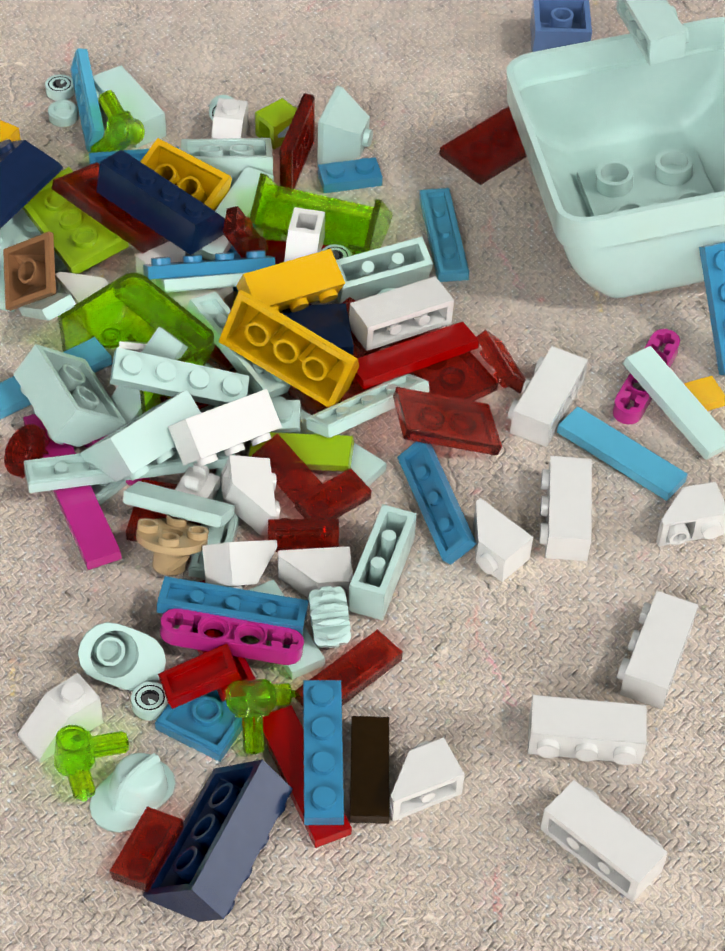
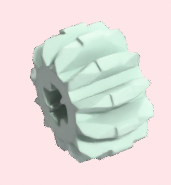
M341 586L320 587V589L311 590L308 596L313 638L317 647H328L329 649L348 644L351 638V628L345 591Z

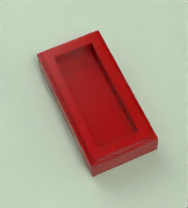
M227 643L158 674L167 701L172 709L241 679L236 662Z

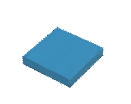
M214 690L174 709L168 704L156 720L155 729L221 762L259 707V698L247 694L222 701L217 690Z

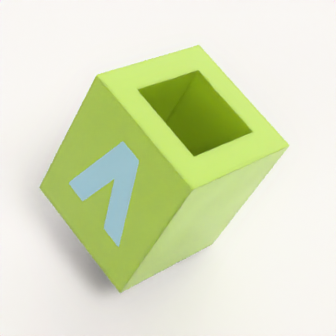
M281 98L255 112V135L259 138H271L272 149L275 150L301 136V112Z

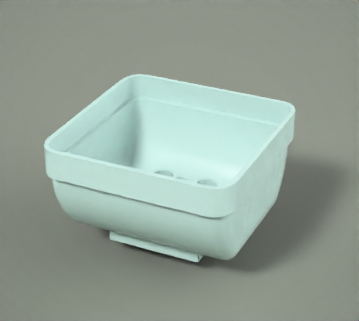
M725 17L683 23L687 26L689 32V42L686 43L685 57L651 66L647 63L631 34L530 52L515 58L507 66V103L556 238L563 245L568 261L582 280L595 290L611 298H624L704 282L699 247L725 241Z

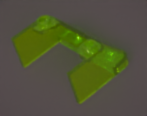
M260 173L249 223L263 232V238L281 241V237L287 238L294 207L324 211L325 238L323 245H342L352 255L381 248L390 227L393 213L379 199H375L374 207L281 187L269 176Z
M128 273L74 305L75 307L58 316L63 352L93 337L104 348L119 347V341L148 343L158 327L164 328L188 346L178 361L205 366L215 347L214 333L210 328L146 276L139 273ZM140 390L142 414L170 399L171 396Z

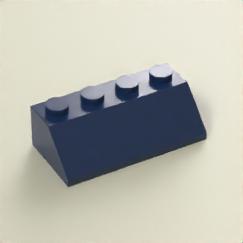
M7 139L0 142V229L63 169L58 161L26 140L11 141Z
M120 150L100 161L96 192L189 255L194 254L232 230L233 224L125 151Z
M263 759L213 769L142 896L150 902L198 922L224 919L235 905L234 899L242 884L250 877L252 865L260 850L268 843L269 833L277 818L285 811L286 801L293 788Z

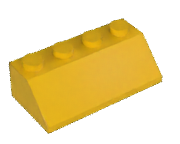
M240 290L236 296L218 341L328 408L336 405L348 391L359 368L356 357L243 290Z

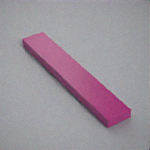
M35 414L23 417L24 426L39 459L76 454L72 445L65 443L61 445L52 441L47 435V429L41 419ZM91 485L53 490L87 569L90 570L121 560V551Z

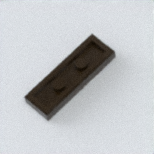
M351 717L350 823L389 824V717Z

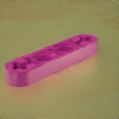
M659 329L652 334L645 348L651 346L663 361L671 367L678 353L680 338L672 330ZM666 344L663 352L659 351V347ZM631 373L618 392L613 407L614 418L620 423L627 425L639 422L652 400L645 390H638L633 387V384L639 382ZM630 400L634 401V407H631L629 410L626 409Z
M175 608L166 611L161 617L160 636L166 643L174 646L210 651L227 643L233 656L281 665L295 664L302 657L304 638L301 633L291 628ZM175 625H180L179 629H175ZM193 628H197V633L193 632ZM209 629H216L222 632L223 635L211 638L205 635L204 632ZM244 636H254L259 639V642L256 644H246L241 641V638ZM267 641H271L270 646L266 645ZM290 645V648H283V646Z

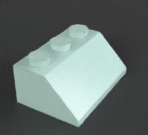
M271 138L181 139L182 151L231 176L230 189L246 166L273 175Z
M35 344L13 374L21 386V392L32 404L35 415L41 419L47 429V435L57 444L63 445L65 443L80 447L107 436L127 424L86 359Z
M185 390L154 406L85 449L80 455L85 461L91 462L97 469L102 470L104 474L116 482L127 476L134 481L150 471L147 464L154 460L157 464H160L176 454L173 450L175 443L168 426L200 414L201 411L189 391Z

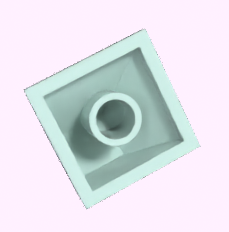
M336 86L318 121L317 168L320 164L360 158L364 148L369 147L372 142L373 130L369 129L370 116L341 86Z

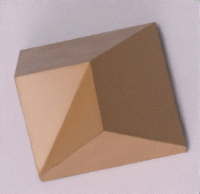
M48 231L3 249L6 310L12 311L56 294L54 236L52 232Z

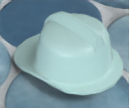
M106 622L95 625L86 632L78 650L80 665L87 675L124 690L133 691L142 683L158 682L160 679L158 674L165 669L166 659L164 650L156 639L146 633L118 623Z
M134 753L124 757L116 765L114 772L92 794L90 802L92 818L98 826L110 832L121 833L135 829L144 823L173 795L176 784L173 772L166 764L160 761V757L156 753L151 755Z

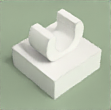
M194 463L193 467H188L175 490L213 500L221 486V477L209 473L207 466L198 467V464Z

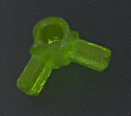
M112 90L100 94L99 102L109 120L106 123L105 136L91 146L90 153L124 150L129 145L139 144L145 135L142 122L133 118L130 111H124Z
M266 679L236 680L228 686L226 704L229 710L235 714V717H242L243 751L245 754L263 753V716H269V713L275 706L291 704L292 698L296 696V692L291 690L289 683L272 684Z
M77 725L65 726L57 732L54 767L59 773L68 777L75 799H80L82 802L95 795L96 789L90 772L95 763V758L126 753L129 751L128 736L122 731L92 736L89 730L87 731Z

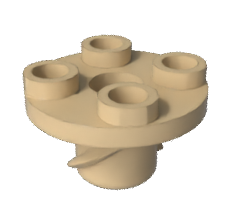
M170 515L159 519L143 518L138 520L136 540L142 547L153 551L152 566L156 572L162 575L175 576L182 574L186 570L187 560L191 554L202 551V546L208 544L209 530L188 520Z

